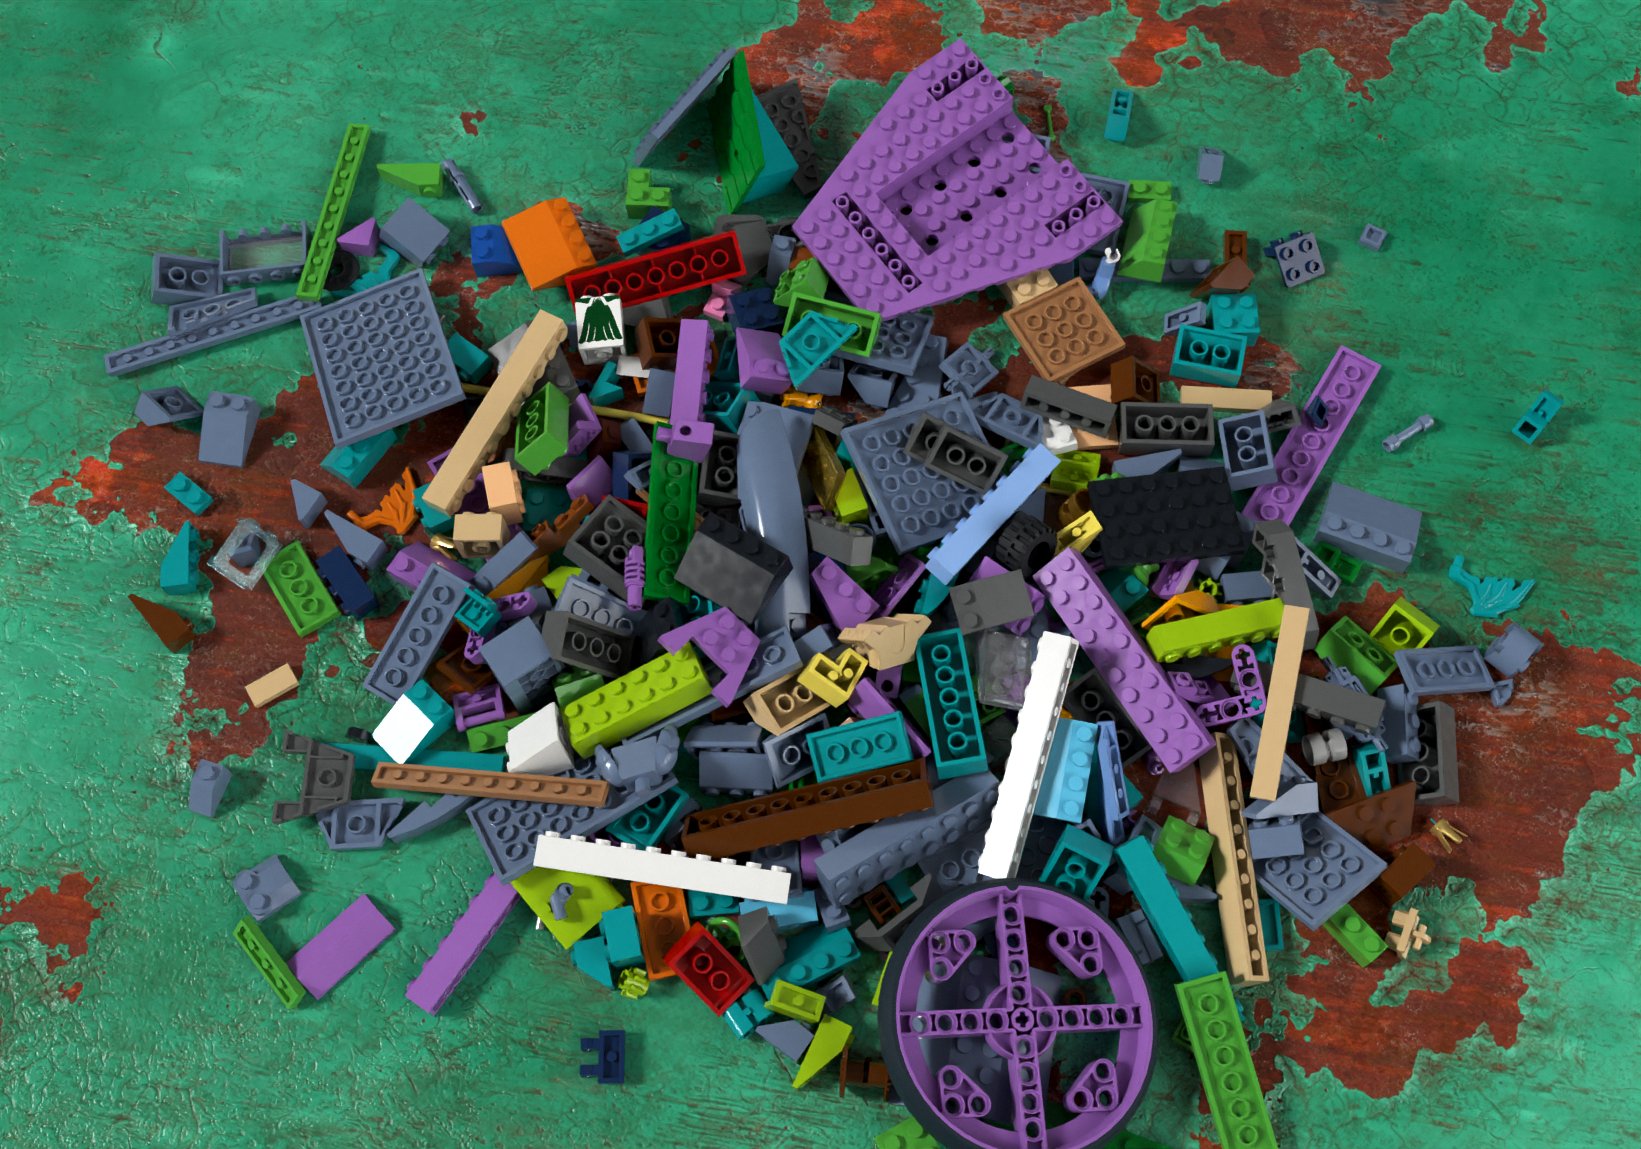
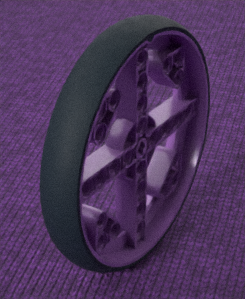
M996 878L972 883L949 892L922 911L905 930L887 963L881 983L878 1002V1031L882 1055L889 1077L897 1094L912 1116L934 1139L948 1149H1102L1127 1126L1145 1098L1152 1080L1158 1049V1018L1151 984L1136 951L1117 926L1099 909L1068 890L1032 879ZM1005 911L1012 914L1013 922H1009L1005 918ZM994 917L1000 986L990 993L983 1008L916 1011L923 976L925 975V978L931 984H941L953 975L976 946L975 936L969 930L961 929L974 922ZM1024 917L1042 920L1058 927V929L1047 936L1045 943L1047 949L1080 979H1089L1098 975L1103 970L1110 983L1116 1004L1054 1006L1044 991L1031 984ZM1057 935L1064 939V947L1057 943ZM1081 935H1085L1088 938V946L1081 941ZM1007 937L1014 939L1016 943L1015 948L1008 945ZM957 938H961L965 941V950L959 948V946L957 945ZM932 939H937L941 943V950H936L932 946ZM1084 960L1091 964V972L1084 967ZM1010 962L1016 964L1018 974L1012 973L1009 967ZM934 965L941 966L944 972L943 977L935 974ZM1013 989H1017L1020 992V1001L1013 997ZM1091 1012L1097 1016V1025L1092 1023L1090 1019ZM1115 1012L1120 1013L1122 1016L1121 1024L1116 1021ZM1066 1013L1070 1014L1073 1018L1072 1026L1065 1020ZM1041 1014L1048 1018L1047 1027L1042 1025L1040 1021ZM990 1016H994L998 1020L997 1029L990 1025ZM965 1017H969L973 1021L972 1030L964 1025ZM1017 1017L1018 1020L1022 1019L1023 1025H1020V1023H1016L1015 1019ZM939 1018L947 1021V1031L939 1027ZM913 1019L921 1021L923 1026L921 1032L913 1028ZM1120 1031L1115 1066L1110 1060L1104 1058L1090 1062L1063 1096L1062 1103L1066 1111L1071 1114L1080 1115L1061 1126L1046 1130L1038 1057L1049 1049L1057 1033ZM984 1036L988 1045L997 1054L1007 1058L1014 1131L996 1128L976 1119L989 1113L991 1101L988 1095L954 1065H947L938 1069L933 1076L924 1059L919 1039ZM1018 1042H1022L1025 1045V1055L1018 1051ZM1097 1065L1103 1069V1078H1100L1096 1073ZM1021 1069L1028 1072V1082L1022 1080L1020 1076ZM944 1072H948L952 1076L953 1082L951 1086L943 1081ZM1100 1093H1103L1107 1098L1106 1106L1102 1105L1099 1100ZM1075 1094H1078L1082 1099L1081 1107H1078L1074 1102ZM1024 1096L1031 1100L1032 1106L1030 1110L1026 1109L1023 1105ZM973 1098L980 1102L981 1109L979 1112L974 1111L971 1106ZM947 1099L951 1100L955 1105L953 1114L946 1110L945 1102ZM1027 1124L1032 1125L1034 1128L1033 1138L1029 1137L1026 1133Z

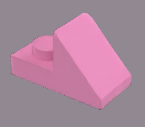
M730 280L711 284L713 293L703 309L704 315L724 322L727 316L725 308L728 295L737 294L742 289V285Z

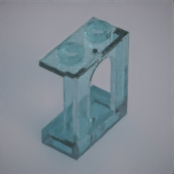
M250 517L247 519L238 518L237 522L239 524L217 555L211 556L206 564L242 589L252 590L283 544L277 541L279 537L268 530L265 532L260 529V524ZM253 532L266 542V547L249 573L245 575L228 562L246 536Z

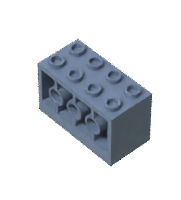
M529 616L478 648L495 678L521 716L555 695L551 680L555 679L559 674L568 673L564 663L553 660L541 635L543 628L538 621L533 623Z

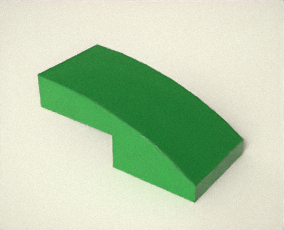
M1319 541L1312 552L1343 583L1349 586L1353 585L1362 570V563L1341 555L1340 549L1322 541Z

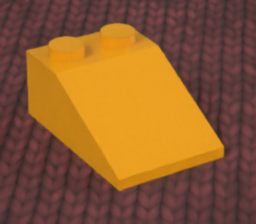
M1200 590L1175 595L1141 625L1142 628L1150 631L1156 625L1214 613L1220 610L1213 596Z

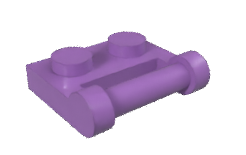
M499 683L482 687L473 695H470L468 692L453 695L455 719L459 732L466 731L468 727L497 719L499 721L507 719ZM496 708V710H494V711H490V712H486V713H483V714L475 715V716H472V717L464 718L465 716H468V715H472V714H476V713H479V712H483V711H487V710Z

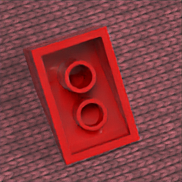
M698 921L662 957L665 963L718 1017L755 981Z

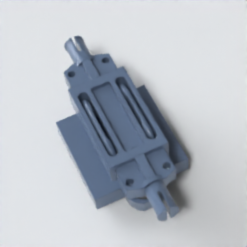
M1330 656L1321 660L1328 671L1323 681L1369 695L1359 678L1355 675L1351 676L1346 666L1337 668ZM1383 715L1377 733H1370V735L1361 734L1355 731L1354 727L1345 725V727L1334 725L1330 722V719H1326L1331 729L1339 728L1345 741L1352 737L1361 744L1372 741L1379 753L1389 748L1381 737L1386 730L1382 723L1385 720Z

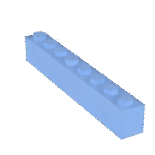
M1041 443L1035 449L1030 447L1022 456L1024 461L1022 463L1017 461L1009 470L1011 474L1008 477L1004 474L996 483L998 488L995 491L991 488L982 498L984 500L983 504L976 503L969 511L971 516L968 519L963 517L955 526L957 531L954 534L950 531L941 541L943 546L941 548L935 546L927 555L930 560L925 565V568L944 585H947L1061 462Z

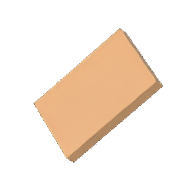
M1111 384L1068 387L1111 403ZM1115 414L1106 438L1070 426L1078 443L1077 450L1118 448L1119 442Z

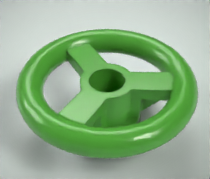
M717 917L708 923L706 930L712 936L713 930H715L719 936L720 944L727 951L732 946H741L739 924L727 917ZM720 924H724V925H727V926H729V927L725 928V927L721 926ZM740 948L738 955L734 956L738 962L745 958L742 948Z

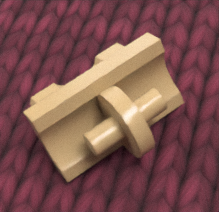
M1410 908L1409 912L1395 910L1392 925L1403 928L1402 934L1399 935L1388 931L1384 941L1388 945L1387 948L1396 951L1398 957L1405 960L1412 940L1414 941L1412 949L1417 951L1420 950L1421 944L1429 945L1431 942V937L1425 934L1427 926L1420 924L1418 931H1416L1420 917L1418 916L1419 911Z

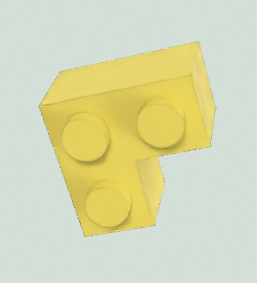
M851 648L841 653L834 662L818 652L807 661L797 681L837 708L849 699L869 661Z

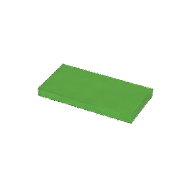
M298 540L257 563L300 638L342 615Z

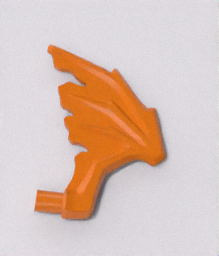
M406 467L402 474L405 480V490H403L400 484L395 483L390 488V496L385 495L380 502L382 511L375 510L365 517H359L354 510L349 511L346 516L352 524L365 531L378 524L394 527L399 535L406 534L419 518L412 500L416 499L412 491L417 489L410 468Z

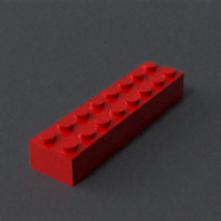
M733 229L567 275L564 279L576 315L575 299H580L582 296L601 297L607 293L620 295L622 308L745 275L747 272L736 232Z

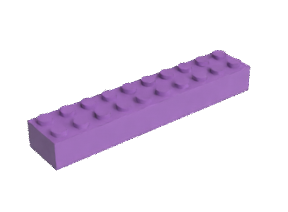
M1066 548L1032 575L1170 773H1179L1217 745V742L1186 699L1175 693L1166 676V671L1160 663H1156L1148 646L1078 549Z

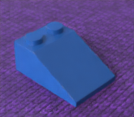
M493 224L471 226L472 265L477 277L524 273L503 226Z

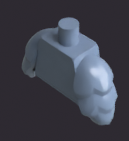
M667 724L661 730L659 738L653 736L612 748L613 758L601 744L595 747V763L601 770V775L614 786H625L629 792L636 791V795L639 798L649 797L651 795L650 786L660 784L663 780V774L668 773L677 761V750L680 744L677 727Z

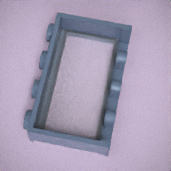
M301 221L302 231L293 232L290 225L283 224L281 225L282 233L271 234L268 227H261L260 236L250 237L247 230L240 229L238 231L239 238L229 239L225 231L220 230V276L226 286L301 278L311 247V230L306 221Z

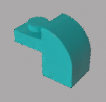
M1545 389L1511 432L1531 445L1564 404V401Z

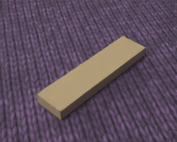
M1181 386L1180 403L1213 404V411L1251 413L1272 402V390Z

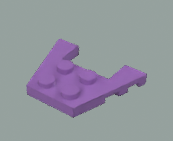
M725 606L661 635L657 641L674 656L687 642L692 640L727 674L711 691L727 708L731 704L761 640Z

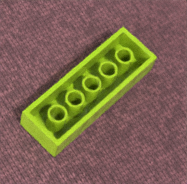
M687 642L674 656L668 652L560 708V712L572 747L585 760L595 754V747L601 744L606 749L621 741L622 738H627L712 694L713 688L700 656L691 643Z

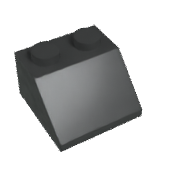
M767 906L738 916L741 948L759 986L763 985L786 960L784 949L788 948L784 934L779 935L777 931L779 929L775 914L770 915Z

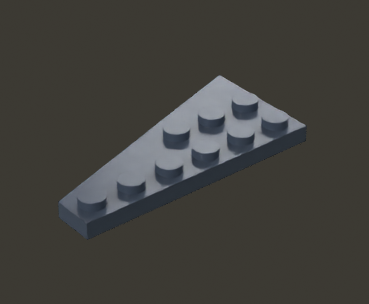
M929 334L913 376H904L883 416L941 398L940 392L944 377L943 371L939 366L947 358L949 344L947 338Z

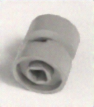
M1339 728L1324 730L1322 735L1315 732L1303 735L1302 737L1303 753L1310 766L1325 764L1327 759L1334 762L1346 759L1347 757L1346 741Z

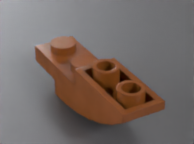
M586 494L581 498H576L570 505V509L555 519L553 526L546 520L542 524L536 525L531 531L529 538L538 549L526 562L544 557L565 546L583 524L581 520L595 507L592 499Z

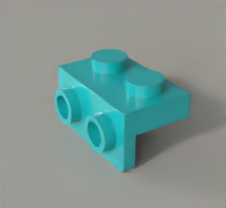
M465 587L463 591L470 598L454 616L481 637H484L493 629L502 615L496 610L498 605L489 597H485L477 589L471 591Z

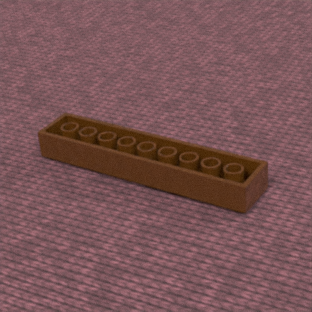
M925 757L687 814L681 840L688 858L696 859V854L712 856L711 859L719 857L728 858L736 853L744 851L753 852L769 845L774 847L790 840L800 841L811 835H825L832 830L850 829L855 825L866 822L875 823L887 817L897 818L908 812L925 811L929 807L934 806L932 781Z

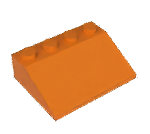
M566 197L545 200L502 221L504 231L532 292L566 285L564 278L567 275L597 267V262Z

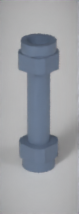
M1428 414L1418 417L1415 423L1396 436L1392 434L1383 440V448L1387 452L1398 449L1401 442L1417 432H1424L1433 426L1434 421L1432 417Z

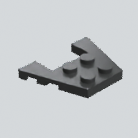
M285 730L282 752L285 754H307L300 801H275L272 823L279 825L350 804L356 756L336 747L325 745L311 738Z

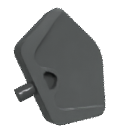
M724 214L716 219L712 235L735 229L747 272L745 275L727 280L746 286L768 266L772 241L765 232L767 225L762 216Z

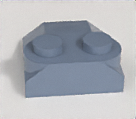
M275 854L251 870L241 871L233 881L234 888L241 900L259 923L302 895V892L281 863L278 854Z

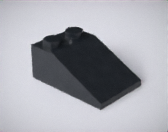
M669 596L650 607L631 633L636 635L632 652L634 670L668 653L657 640L661 635L690 623L685 605ZM692 640L689 641L693 647L696 646Z

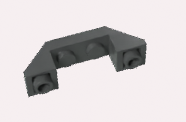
M930 873L910 887L918 900L878 930L869 919L851 933L853 940L863 952L893 951L897 942L914 919L929 905L941 898L943 889Z

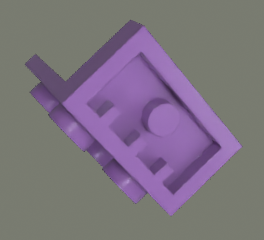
M581 393L569 406L568 450L563 456H579L602 430L586 394Z

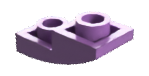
M1168 671L1166 673L1173 690L1182 698L1201 704L1211 703L1215 699L1206 681L1192 680L1188 672Z

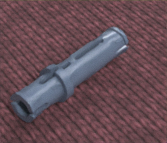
M448 158L444 160L441 166L449 176L451 185L456 187L472 214L480 213L484 206L466 181L464 172L459 170L453 159Z

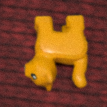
M793 383L783 394H779L780 401H784L782 407L788 408V405L820 409L822 406L823 394L817 393L808 396L807 393L796 391Z

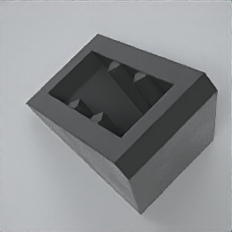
M1276 399L1258 410H1264L1269 433L1302 425L1295 403Z

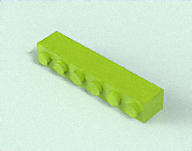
M1281 598L1156 625L1151 628L1145 639L1156 663L1163 661L1171 663L1180 657L1188 656V658H1192L1206 651L1214 653L1223 647L1230 646L1235 648L1249 641L1257 643L1270 636L1278 638L1284 604Z

